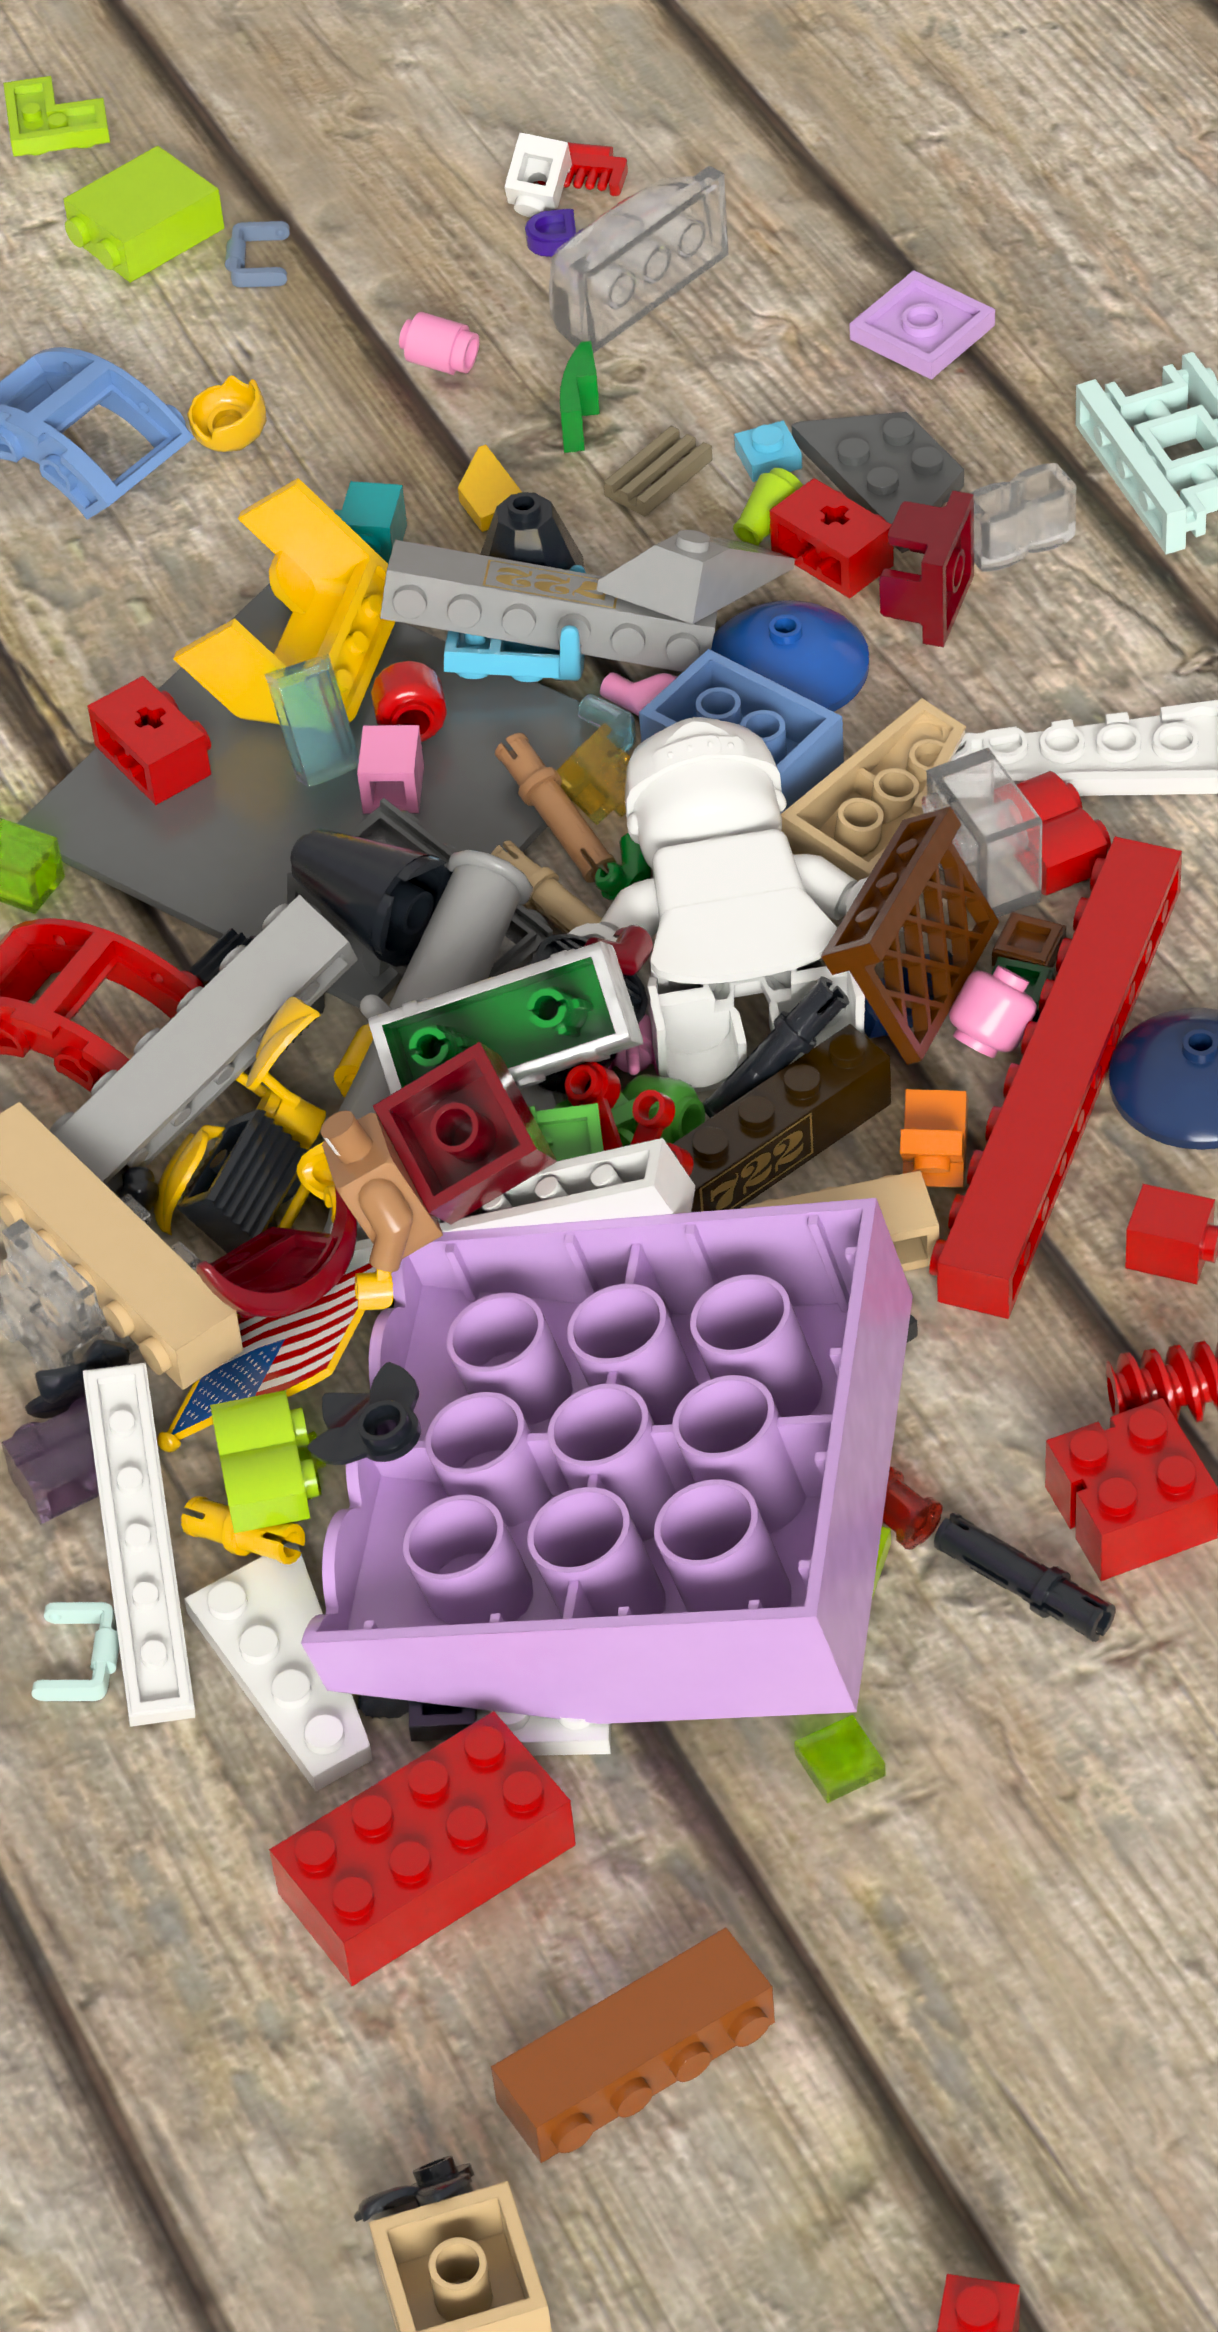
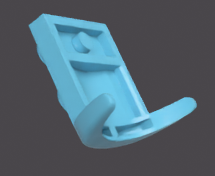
M574 565L569 569L570 571L586 573L581 565ZM571 625L565 626L561 630L560 650L448 631L444 649V672H454L460 677L467 679H481L490 674L512 676V678L521 682H536L543 678L578 681L582 677L585 655L581 654L579 630Z

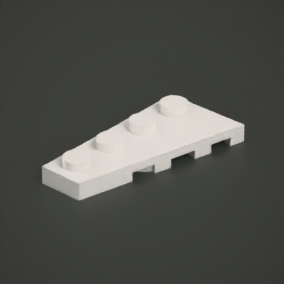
M291 1542L284 1544V1547L300 1551L298 1544ZM302 1555L296 1562L290 1565L262 1556L184 1598L187 1614L315 1791L324 1788L373 1760L370 1743L352 1694L327 1691L301 1644L305 1629L310 1620L316 1615L323 1614Z

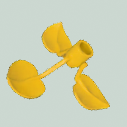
M289 997L268 1026L258 1046L256 1061L249 1075L243 1072L236 1081L262 1098L256 1110L266 1111L267 1117L275 1119L276 1125L282 1126L285 1133L292 1135V1140L300 1142L301 1148L309 1150L321 1130L326 1117V1111L289 1091L268 1072L293 1039L314 1019L321 1016L317 1010L306 1005L302 1000L296 997ZM203 1125L196 1134L190 1132L167 1164L158 1183L159 1195L157 1202L154 1204L155 1219L163 1232L172 1236L171 1220L174 1209L206 1151L208 1141L212 1138H220L219 1134L225 1127Z

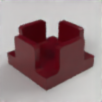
M954 490L944 507L909 501L901 503L888 532V543L892 546L909 548L911 552L925 554L921 562V575L883 569L879 578L881 615L921 624L923 644L942 648L945 646L974 577V494Z

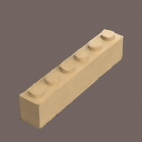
M18 1102L0 1113V1217L13 1232L21 1229L31 1239L37 1255L47 1266L52 1267L56 1264L67 1275L70 1286L82 1301L87 1303L92 1300L102 1309L108 1325L117 1336L122 1339L129 1336L139 1346L140 1352L148 1366L158 1375L165 1372L182 1390L243 1351L236 1310L229 1307L213 1294L201 1277L25 1106Z

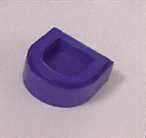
M573 209L543 211L527 221L525 225L526 243L529 250L533 253L546 257L578 254Z

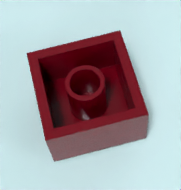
M481 1042L476 1043L373 1105L428 1213L450 1225L557 1162L501 1055Z

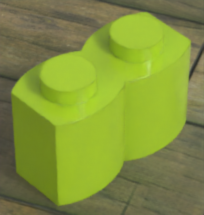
M286 1390L210 1405L234 1533L311 1519L307 1499L318 1497L319 1490L313 1459H299L297 1447L309 1445L302 1407L289 1409Z

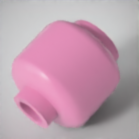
M999 965L993 975L984 971L972 972L966 979L949 1011V1019L953 1026L956 1027L953 1037L991 1058H995L998 1051H1014L1023 1038L1028 1022L1033 1020L1037 1012L1035 1001L1024 992L1029 981Z

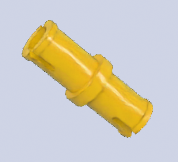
M194 1496L185 1505V1508L203 1513L204 1518L199 1519L182 1513L181 1526L183 1531L189 1536L201 1537L221 1543L229 1553L239 1556L255 1553L288 1565L296 1562L302 1552L284 1547V1544H282L283 1541H288L301 1546L305 1545V1533L299 1524L285 1523L234 1533L228 1505L211 1501L203 1496Z

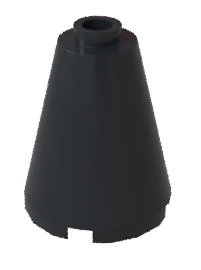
M322 828L315 829L309 834L300 837L293 846L290 855L293 878L379 960L387 962L394 967L410 963L453 873L445 867L444 864L446 862L435 855Z

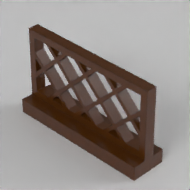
M951 806L902 820L821 955L822 960L832 975L850 971L907 1065L922 1061L966 979L971 974L999 924L994 911L952 843L962 824ZM939 863L944 869L945 885L940 883ZM921 893L924 896L926 919L921 918L919 897ZM942 898L947 899L949 925H946L944 922ZM966 907L976 922L972 931L968 930ZM901 927L904 930L906 954L900 952L899 931ZM922 932L927 933L930 960L925 959ZM946 938L951 939L953 965H949ZM883 962L885 986L874 970L877 963ZM902 967H906L908 970L910 995L905 994ZM926 972L932 975L933 1000L929 999ZM906 1007L912 1010L914 1034L908 1026Z

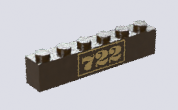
M849 1024L813 1048L808 1054H804L674 1142V1145L687 1150L693 1158V1170L689 1176L695 1184L691 1212L740 1209L741 1206L756 1198L891 1105L890 1056Z

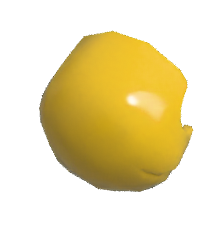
M234 375L228 376L222 385L208 387L195 396L187 413L190 428L195 439L206 448L217 452L240 451L260 436L267 421L264 397L257 382L251 379L249 384H245Z

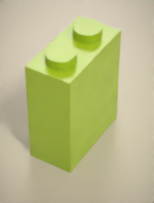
M158 145L63 198L67 217L65 230L72 243L79 248L83 247L98 258L106 269L114 270L130 283L225 229L219 189Z

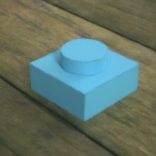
M784 420L734 434L735 451L752 482L757 481L761 474L769 473L773 468H782L789 472L802 469V452Z

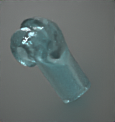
M594 694L585 696L580 703L578 716L580 719L600 728V733L597 734V741L603 752L612 757H621L629 753L636 742L633 715Z

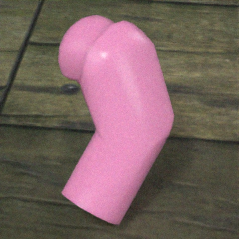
M612 672L604 678L600 687V695L639 716V712L678 676L662 673L634 683Z

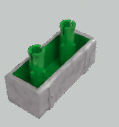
M602 941L578 949L564 950L550 955L548 959L431 998L416 999L402 1004L400 1008L368 1018L369 1027L390 1094L395 1093L478 1042L501 1055L519 1090L545 1081V1076L585 1062L596 1063L610 1058L611 1054L644 1044L614 947Z

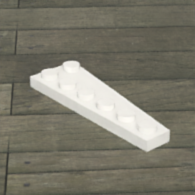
M1218 700L1160 707V715L1129 719L1128 712L1106 714L1105 723L1074 727L1072 719L1051 722V727L1045 731L1024 733L1017 726L992 729L984 733H965L932 798L990 797L993 793L1048 771L1057 774L1065 784L1071 783L1078 791L1079 796L1218 794Z

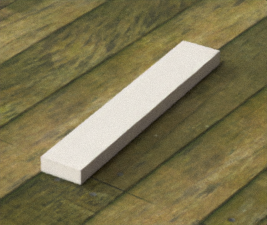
M146 1363L84 1370L85 1395L129 1724L132 1727L195 1718Z

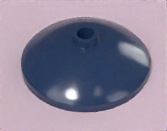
M1184 1008L1158 1014L1135 1026L1118 1043L1109 1066V1090L1112 1101L1121 1116L1140 1133L1160 1143L1178 1148L1196 1150L1218 1148V1009Z

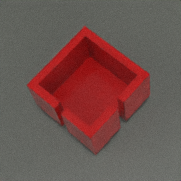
M1163 1398L1111 1416L1110 1428L1104 1430L1099 1421L1046 1440L1045 1487L1070 1529L1076 1527L1075 1539L1100 1581L1218 1538V1487Z

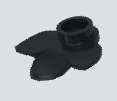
M102 1339L96 1340L83 1357L84 1362L73 1366L36 1372L35 1379L41 1395L25 1406L27 1414L42 1419L59 1418L87 1407L83 1371L131 1365L129 1363L130 1353L128 1348L119 1342Z
M387 1362L376 1374L370 1393H325L322 1397V1413L328 1430L308 1445L309 1452L319 1461L330 1465H345L364 1458L376 1462H389L406 1455L414 1448L421 1435L420 1422L413 1412L419 1398V1389L416 1381L401 1366Z
M452 2155L429 2162L412 2171L416 2183L411 2186L395 2187L362 2200L358 2207L359 2210L354 2215V2219L356 2222L362 2219L365 2222L375 2214L416 2201L418 2207L472 2192L473 2189L470 2183L472 2182L471 2177L474 2176L470 2163L456 2166Z

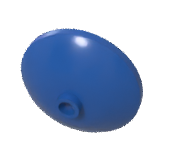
M783 600L751 607L726 621L713 636L712 651L833 712L845 706L859 693L865 684L869 672V650L862 632L854 623L840 613L811 602Z

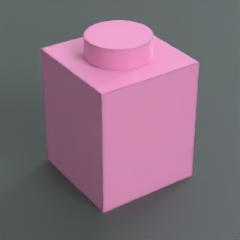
M419 725L363 726L357 771L363 814H371L380 806V801L383 798L400 811L405 810L410 813H419L424 771Z

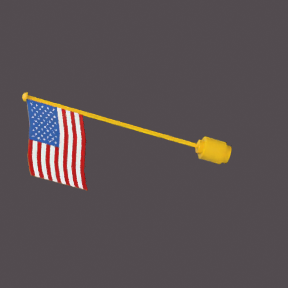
M369 1023L357 1030L334 1072V1081L344 1098L373 1041ZM302 1183L278 1227L291 1229L310 1193ZM368 1263L344 1275L326 1295L297 1312L279 1317L254 1316L242 1318L240 1315H237L243 1351L192 1384L167 1432H160L157 1436V1443L160 1449L165 1452H174L181 1446V1439L213 1425L210 1408L212 1404L285 1390L287 1397H290L332 1375L365 1310H358V1299L355 1296V1274L376 1272V1268Z

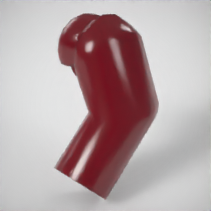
M629 925L628 927L618 929L613 937L617 938L616 942L591 937L586 941L584 947L600 941L612 945L622 974L628 976L638 973L653 951L650 934L639 925Z

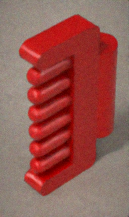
M568 142L572 165L570 172H567L564 188L570 186L573 176L576 175L573 186L576 189H580L587 176L585 183L587 190L594 189L597 178H599L597 184L599 191H605L609 183L610 195H620L628 173L627 159L613 156V147ZM536 181L539 185L546 184L544 181Z

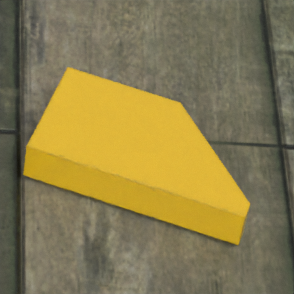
M486 444L478 447L458 486L459 502L481 532L489 530L496 507L511 494L522 492Z

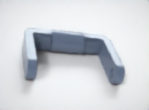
M242 222L233 226L232 238L226 244L225 267L230 271L231 282L235 287L282 286L287 282V272L281 267L245 268V241L285 240L290 234V227L286 222Z

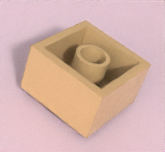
M508 2181L369 2222L377 2266L397 2332H552L548 2304Z

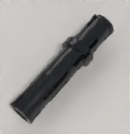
M821 976L817 980V984L789 1013L782 1011L775 1018L773 1023L775 1028L721 1086L709 1098L703 1101L702 1104L708 1117H713L787 1067L801 1052L808 1054L816 1046L817 1041L815 1037L850 1003L842 989L837 985L831 991L829 988L833 981Z
M957 1512L951 1513L950 1518H945L938 1527L934 1537V1547L938 1551L959 1560L975 1572L1018 1595L1029 1603L1030 1610L1042 1618L1051 1616L1058 1621L1060 1620L1092 1642H1097L1100 1635L1104 1636L1110 1628L1115 1617L1116 1607L1112 1603L1079 1587L1078 1584L1071 1581V1575L1058 1566L1049 1568L1044 1564H1040L998 1537L977 1527Z

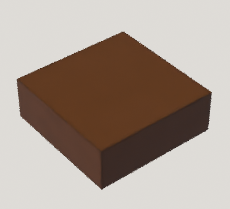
M1011 912L992 950V966H995L999 956L1053 968L1061 942L1066 938L1067 926Z

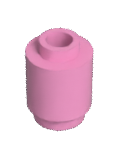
M418 312L413 320L407 319L404 323L399 337V347L404 349V357L407 362L454 375L456 371L466 374L475 363L479 350V335L470 332L469 327L465 324L425 312Z

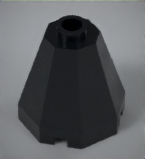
M521 492L511 494L496 507L480 555L569 570L574 565L584 567L583 556L551 501L534 492Z

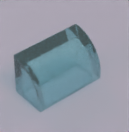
M329 654L265 674L297 781L311 787L337 778L358 767L359 753Z

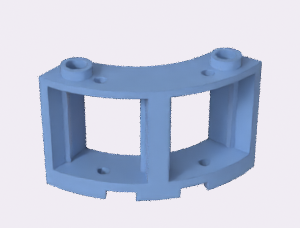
M53 347L34 354L0 381V459L17 463L25 457L38 463L42 477L58 488L87 520L113 504L194 438L186 428L184 417L174 406L165 404L150 389L120 367L99 356L79 349ZM98 404L126 420L154 447L153 450L114 481L81 448L62 434Z

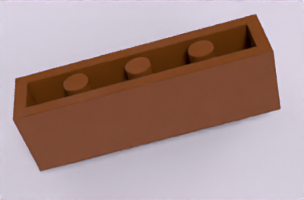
M725 1927L492 2065L491 2070L496 2102L540 2163L545 2162L559 2152H573L584 2145L594 2131L617 2117L626 2118L638 2113L650 2102L652 2096L675 2082L690 2081L699 2076L712 2060L735 2046L745 2047L757 2041L767 2031L768 2027L775 2023L773 1986Z

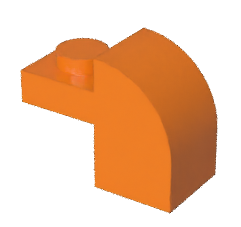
M906 1089L904 1129H901L900 1137L903 1174L921 1170L926 1187L964 1188L969 1104L967 1091Z

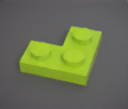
M51 76L3 83L10 141L14 157L42 155L50 151L90 148L97 144L110 143L103 98L56 104Z

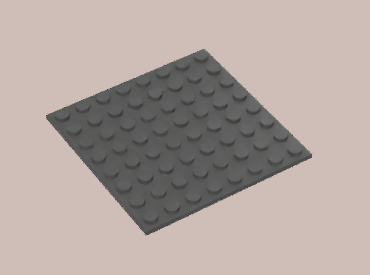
M269 583L234 618L274 654L292 611L274 595ZM396 621L357 715L350 723L334 731H321L241 719L231 713L181 667L158 690L160 692L163 690L167 691L175 700L179 711L190 721L197 720L206 730L211 741V749L207 751L211 770L210 776L155 805L98 748H95L11 828V834L13 838L218 939L231 928L237 934L242 932L246 938H249L250 936H257L262 931L264 920L276 907L284 903L287 904V873H292L290 855L297 840L303 835L319 828L347 834L370 815L363 814L357 775L363 726H378L371 691L376 677L383 669L390 665L403 661L420 662L432 668L441 680L447 715L443 727L436 735L421 742L424 771L419 813L411 814L419 820L423 829L441 843H448L454 846L458 851L474 850L491 854L498 845L503 848V842L511 841L524 852L548 827L535 807L528 806L518 795L520 786L504 764L495 756V750L500 743L504 744L508 751L513 750L506 741L507 737L516 733H524L545 766L552 767L562 778L561 788L569 799L573 801L636 735V727L537 682H521L515 680L512 676L490 674L481 679H467L460 677L454 672H444L446 641L406 623ZM312 904L311 906L321 914V911ZM348 933L344 937L349 941L358 960L326 992L360 1008V1001L363 997L374 994L383 999L403 976L392 967H389L379 977L369 974L362 962L363 944Z

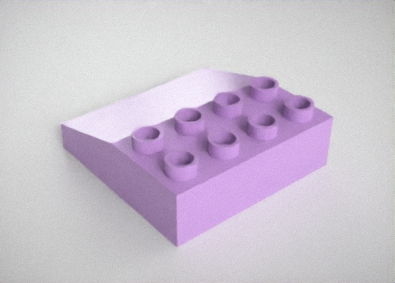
M877 1198L442 1232L443 1236L402 1259L399 1270L391 1273L394 1308L382 1310L377 1316L372 1329L369 1346V1382L371 1389L376 1374L387 1362L397 1364L409 1372L419 1389V1398L413 1412L420 1422L421 1435L414 1448L396 1460L376 1462L364 1458L346 1464V1481L350 1506L348 1509H340L332 1517L327 1528L323 1547L322 1581L326 1613L316 1615L310 1620L301 1641L327 1691L555 1719H585L588 1723L596 1724L857 1712L913 1298Z

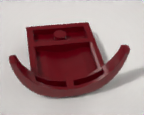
M335 1187L336 1213L331 1234L270 1227L214 1262H200L196 1266V1273L213 1294L229 1307L236 1310L237 1315H240L242 1318L285 1316L318 1301L345 1275L354 1255L357 1220Z

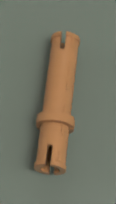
M516 733L507 737L506 741L513 750L508 751L505 745L500 743L495 750V756L504 764L520 786L518 795L525 804L535 807L581 871L585 881L588 883L595 882L594 879L599 869L598 866L603 865L609 872L607 863H616L615 858L612 854H609L561 788L562 778L552 767L545 766L530 745L524 733Z

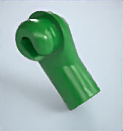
M629 833L622 836L619 841L622 864L609 862L607 863L608 873L599 868L595 874L594 881L596 887L601 890L602 896L610 901H614L622 889L636 882L650 879L652 875L651 867L643 857L640 845L632 841Z

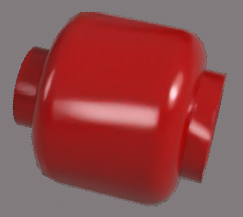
M403 661L383 669L376 677L371 695L378 726L419 725L421 742L435 736L443 727L447 715L446 702L441 680L432 668L420 662Z

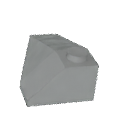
M682 530L599 579L597 591L694 624L794 569L795 558L748 542L711 537L695 530Z

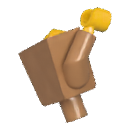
M347 1110L339 1111L330 1116L321 1127V1135L325 1139L322 1147L335 1184L325 1187L324 1202L327 1208L332 1207L331 1221L334 1223L336 1187L339 1195L373 1243L369 1263L376 1268V1272L355 1274V1296L358 1299V1310L386 1309L393 1302L391 1273L399 1270L403 1258L443 1236L438 1218L428 1213L376 1113H368L357 1120L352 1112Z

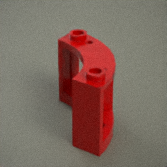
M57 918L35 919L22 922L13 926L0 941V1055L24 1058L31 1050L54 1059V1066L57 1072L67 1076L91 1093L93 1086L103 1075L111 1070H120L130 1060L96 1034L71 1021L105 979L120 984L140 995L171 1019L177 1014L178 1004L183 997L198 986L204 988V985L192 973L178 970L147 948L109 930L83 922ZM61 972L35 1004L28 1003L51 974Z

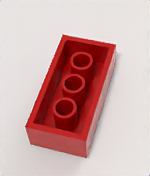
M493 1711L269 1849L278 1894L349 1984L354 1986L576 1845L571 1800L496 1712Z

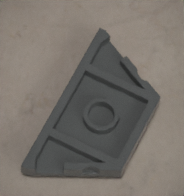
M907 412L800 421L791 425L792 436L798 447L842 493L870 512L882 516L890 524L893 523L902 502L909 501L942 507L944 503L948 502L953 490L960 491L964 486V468ZM895 546L901 553L909 550V548Z

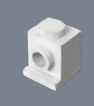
M519 133L505 183L507 201L509 204L514 205V210L517 213L531 218L540 212L558 209L567 172H570L572 165L568 142ZM544 181L546 186L534 184V182Z

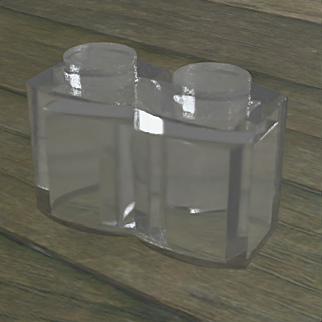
M1057 463L1031 467L1017 474L1010 482L989 484L970 493L974 494V563L982 572L1010 567L1021 561L1028 553L1055 549L1068 542L1075 535L1076 484Z

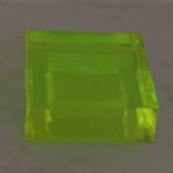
M853 1714L794 1742L795 1756L826 1803L886 1776L884 1760Z

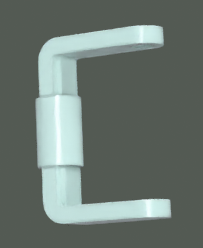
M53 1602L47 1604L44 1610V1618L50 1623L100 1624L99 1630L95 1633L91 1658L92 1680H37L32 1686V1696L40 1701H98L102 1699L108 1691L110 1674L116 1671L119 1654L116 1619L112 1606L105 1602Z

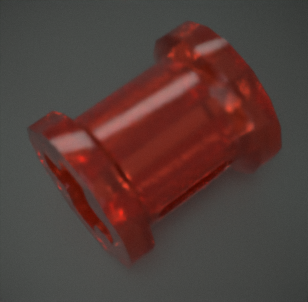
M890 1466L882 1522L896 1532V1541L903 1548L912 1550L919 1544L924 1543L933 1534L940 1523L943 1506L934 1497H921L904 1483L903 1473L895 1466Z

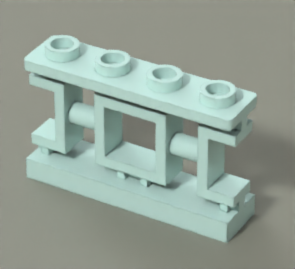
M1190 352L1182 355V369L1176 370L1173 364L1163 366L1162 386L1125 397L1115 381L1105 384V392L1096 379L1077 384L1075 426L1164 553L1169 554L1185 549L1186 532L1191 531L1195 537L1205 535L1206 514L1218 510V382L1212 369L1209 367L1205 368L1195 353ZM1196 438L1205 451L1171 461L1163 448ZM1180 490V497L1178 496L1176 491Z

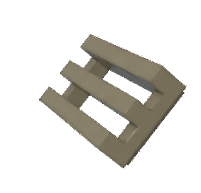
M671 425L604 481V495L645 517L713 460L712 446L705 442L696 446V438L689 434L680 438L679 429ZM683 456L685 457V458L682 459L677 465H675L671 470H669V471L666 473V470H668L672 465H674V464H675L678 460H680ZM651 484V486L646 491H644L640 496L635 497Z

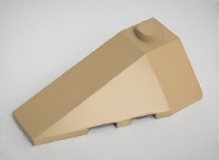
M921 698L781 813V831L786 835L793 855L811 854L822 856L857 880V882L869 877L902 820L925 813L965 735L966 726Z

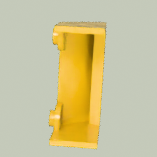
M297 478L242 510L237 518L275 554L269 568L270 586L274 595L292 611L274 654L234 618L176 651L173 659L231 713L241 719L321 731H334L350 723L356 717L396 622L380 619L388 563L307 485Z

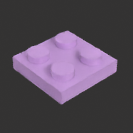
M913 270L849 323L850 340L932 380L995 326V309Z

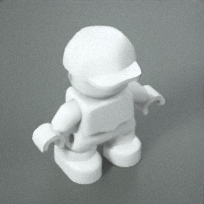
M693 717L679 721L640 743L635 748L626 770L625 806L627 828L632 841L640 845L643 857L652 868L653 878L636 882L622 889L600 923H587L575 927L568 934L585 938L596 937L616 942L617 938L613 937L615 932L629 925H639L645 928L650 937L657 934L650 960L651 976H649L647 986V1010L651 1021L652 1046L659 1076L682 1080L692 1085L695 1092H705L719 1088L747 1058V1042L740 1013L734 1007V998L764 993L769 1003V1026L772 1031L775 1028L773 1024L775 1018L782 1011L789 1013L817 984L816 982L821 976L833 981L829 988L831 991L838 985L847 995L850 1003L815 1037L817 1041L816 1046L849 1024L864 1035L865 996L850 971L832 975L822 960L821 955L837 930V927L829 918L839 920L846 915L867 878L857 882V880L822 856L811 854L793 855L789 841L784 832L781 831L782 817L780 812L786 808V799L781 792L780 773L763 739L750 729L739 724L711 718ZM801 1052L792 1062L803 1056L804 1053Z

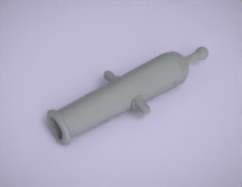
M464 850L453 853L447 865L449 871L453 873L390 1005L388 1006L380 997L374 994L366 995L360 1001L362 1014L368 1019L400 1008L404 1003L416 999L431 998L488 979L517 905L526 904L533 892V886L526 875L508 861L486 852ZM374 1039L339 1110L352 1112L357 1120L368 1113H376L373 1105L391 1095ZM332 1207L329 1209L328 1220L322 1233H330Z

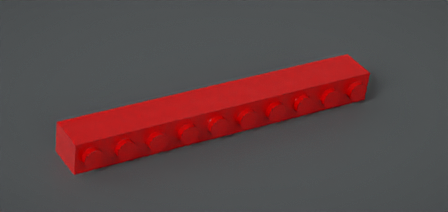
M1115 836L1106 858L1098 857L1096 859L1090 879L1091 895L1089 898L1081 897L1079 899L1073 921V930L1075 931L1073 938H1064L1058 951L1056 971L1058 974L1055 980L1046 979L1039 1000V1013L1041 1014L1038 1022L1029 1021L1025 1028L1021 1045L1023 1058L1020 1064L1011 1063L1008 1069L1003 1090L1005 1098L1003 1106H993L990 1112L985 1132V1139L988 1142L984 1151L976 1149L971 1157L967 1173L968 1190L965 1195L957 1194L953 1200L948 1220V1228L950 1229L947 1240L938 1239L933 1248L929 1273L930 1275L937 1276L938 1302L1009 1319L1108 1073L1113 1052L1121 1041L1181 889V850Z

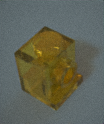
M605 722L556 770L562 778L561 788L596 825L612 811L620 818L626 814L625 780L627 765L631 758L625 751L617 748L607 738L612 729Z

